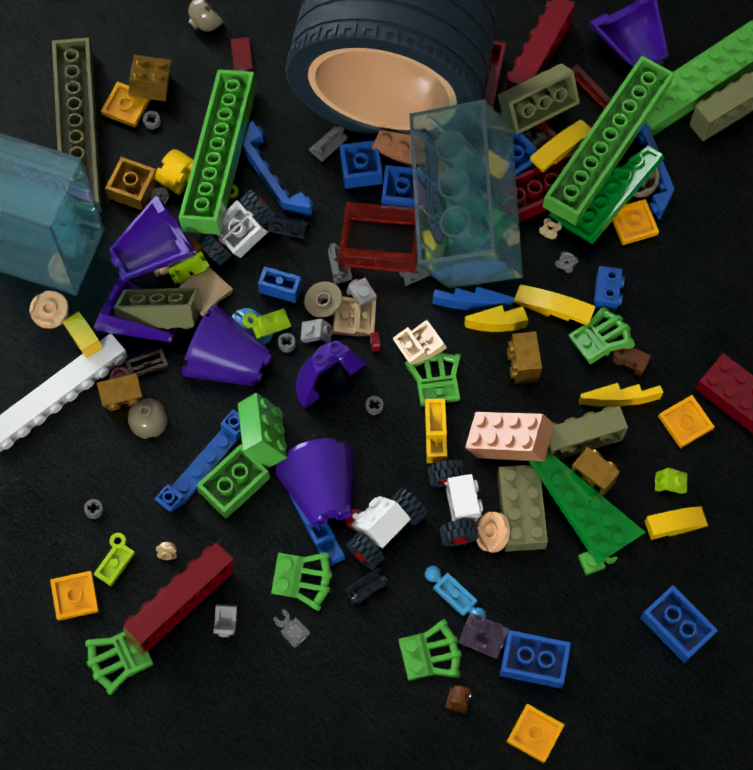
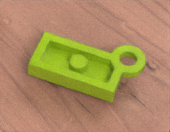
M284 309L258 318L254 313L250 312L245 314L242 319L243 324L247 328L253 329L257 339L291 327ZM248 317L253 320L252 324L248 322Z
M115 533L110 537V544L113 548L94 572V576L109 586L114 584L135 555L133 550L125 546L126 538L121 533ZM116 538H121L122 542L120 544H115L114 540Z

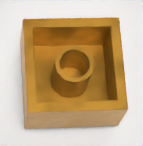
M134 55L129 78V96L166 101L171 60Z
M121 157L106 186L108 198L143 211L157 183L155 179L156 169Z
M536 331L512 334V339L508 342L509 349H507L508 360H511L512 365L510 367L511 379L514 378L515 385L539 382L542 364Z
M137 373L97 383L102 406L110 411L121 409V405L124 404L132 406L144 398Z
M588 447L571 468L575 474L603 497L615 484L620 473L614 463L605 461L595 449L591 450Z

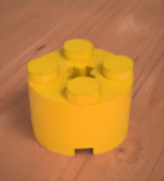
M173 149L161 161L164 165L162 169L158 167L155 179L180 195L188 184L194 160L181 151Z

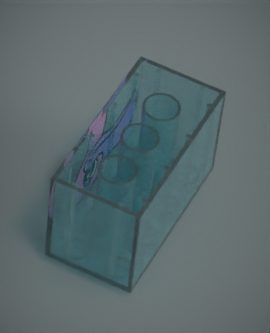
M485 99L410 113L418 266L449 289L522 278L513 132L511 128Z
M0 133V272L76 296L105 231L82 159Z

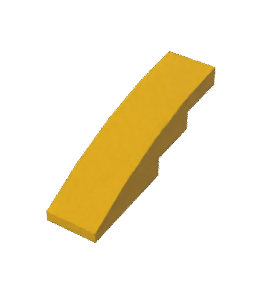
M583 120L574 123L531 155L530 161L544 172L553 163L557 164L568 153L575 151L591 128Z
M520 285L513 303L548 317L551 314L566 321L572 319L587 326L596 307L562 294Z
M618 383L581 394L579 404L598 407L637 405L659 400L663 391L661 386L642 391L639 384L620 390Z

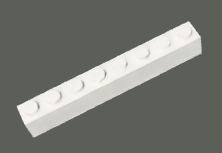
M111 333L100 341L103 347L102 350L88 358H85L84 354L80 355L0 415V452L4 449H9L14 444V441L20 437H25L33 427L41 425L49 415L60 411L65 403L76 399L81 391L92 387L97 379L105 377L113 367L119 366L127 358L126 351Z

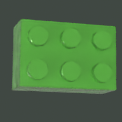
M258 393L239 402L238 410L243 451L267 468L286 459L287 445L284 437L285 429L283 427V413L281 409L274 406L268 399L263 398Z
M240 444L197 484V489L227 519L270 479L269 471L260 462L245 453Z

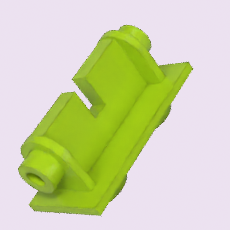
M200 251L193 258L181 261L167 270L174 283L181 284L191 278L189 273L193 272L194 275L206 271L209 264Z

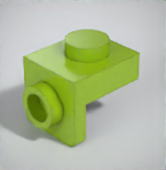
M671 468L656 472L655 491L669 490L679 494L687 493V473Z

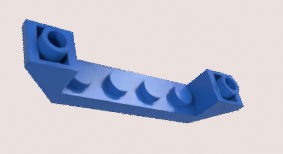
M253 121L250 122L243 144L245 156L283 211L305 216L312 215L313 204L308 196L305 197L302 192L290 198L288 192L285 189L282 190L279 186L280 181L277 176L271 174L268 163L262 161L257 147L264 144V132L260 126H256Z
M644 124L636 136L639 145L643 149L649 146L659 152L648 125ZM663 160L657 166L660 175L657 187L659 193L653 195L650 203V210L652 214L655 213L657 220L661 219L674 192V186Z
M234 409L221 422L220 432L172 486L167 484L155 498V501L169 512L185 504L196 492L197 484L221 463L241 438L239 413Z

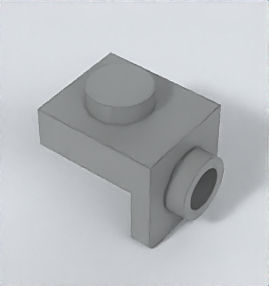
M366 278L361 280L355 279L348 285L347 294L348 296H353L359 307L375 300L377 297Z
M323 319L302 322L301 341L306 343L322 340L325 343H331L332 326Z
M216 604L213 633L218 634L220 637H230L231 634L235 633L237 605Z

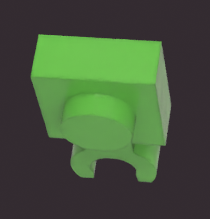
M589 551L578 556L585 575L605 569V562L612 564L617 560V557H608L597 564Z

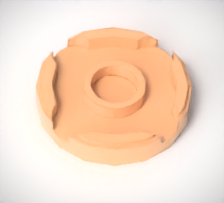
M45 291L40 295L38 294L32 300L29 309L33 321L38 326L49 329L61 325L69 313L66 299L56 291Z
M488 512L480 518L477 524L479 538L476 540L479 547L484 551L493 553L505 547L509 540L510 524L507 517L502 513Z

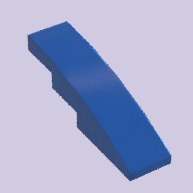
M480 287L476 288L475 293L456 288L454 295L435 289L432 304L471 311H485L501 305L503 309H511L514 297Z
M290 496L319 554L329 552L330 566L344 560L345 556L328 523L311 526Z

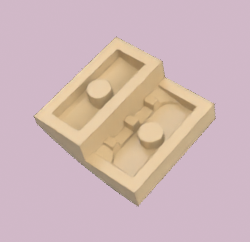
M209 267L206 268V271L197 275H191V278L179 287L199 288L203 308L200 313L202 316L209 313L208 309L213 304L217 305L218 302L229 296L233 290Z
M342 296V303L334 313L333 334L370 336V333L374 332L376 299L359 307L354 298Z
M428 320L412 331L407 327L393 338L410 365L425 361L447 348Z

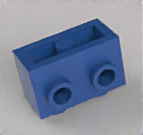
M599 266L593 306H596L595 309L600 310L604 306L609 311L616 312L617 306L622 304L623 294H619L625 277L622 276V269Z
M264 267L258 282L259 293L296 303L302 287L301 277Z

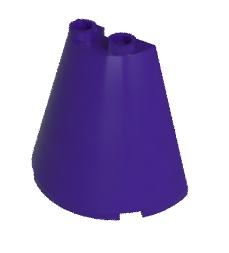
M636 0L632 5L609 16L606 13L590 21L591 28L632 69L641 56L660 66L664 65L663 60L669 57L657 0Z
M158 196L152 199L109 249L112 255L110 259L116 267H119L120 271L118 273L124 281L196 256V250L188 235L182 231L178 220H175L174 216L170 213L171 211Z
M119 276L107 303L104 304L96 320L93 330L170 343L177 327L171 329L154 328L115 316L114 306L123 290L140 289L130 281H124Z
M213 304L208 309L209 316L204 315L192 338L185 357L188 363L187 366L183 365L182 375L188 378L255 386L256 383H260L264 373L261 372L263 365L269 364L272 357L269 354L271 350L219 306Z
M338 341L322 345L303 364L297 375L296 393L302 408L305 409L319 399V394L314 390V385L320 374L339 361L351 376L366 365L364 360Z
M331 438L310 440L290 449L287 458L277 463V477L311 526L324 525L330 518L343 520L351 516L354 454L347 443H337L335 439Z

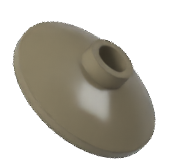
M319 282L307 291L304 304L311 315L319 318L328 317L339 309L342 303V293L334 283Z

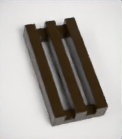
M163 349L125 361L129 374H135L134 372H136L139 378L169 368ZM161 356V358L131 368L132 365Z

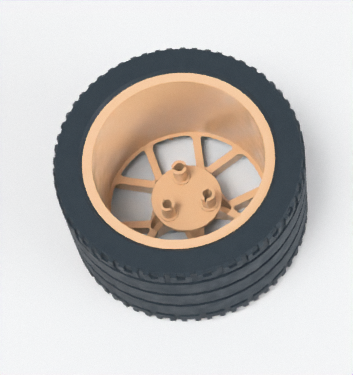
M303 0L286 61V78L294 93L308 108L337 126L340 125L349 131L377 138L380 130L420 137L419 130H423L428 135L430 141L446 139L467 129L477 118L498 27V11L496 10L494 0Z

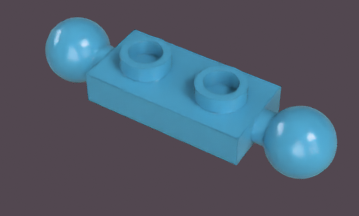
M429 566L425 570L426 579L437 583L433 589L461 616L464 617L468 612L473 623L481 624L485 621V611L482 608L474 607L477 600L450 574L447 573L442 577L440 569L436 566Z

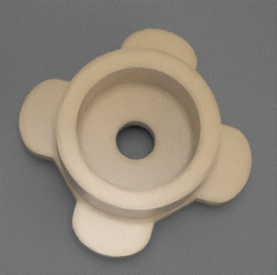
M546 218L539 232L546 238L555 239L558 230H561V224Z
M163 542L156 547L158 558L163 560L177 558V554H175L176 546L173 543Z

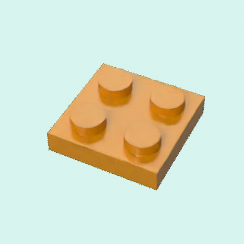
M117 82L103 106L101 114L135 128L150 99L129 96V86Z
M646 199L625 205L612 220L622 245L653 237L659 233Z
M693 395L663 411L658 416L680 449L714 429V425Z
M91 571L50 580L58 621L99 612Z
M527 704L507 743L544 763L564 724Z

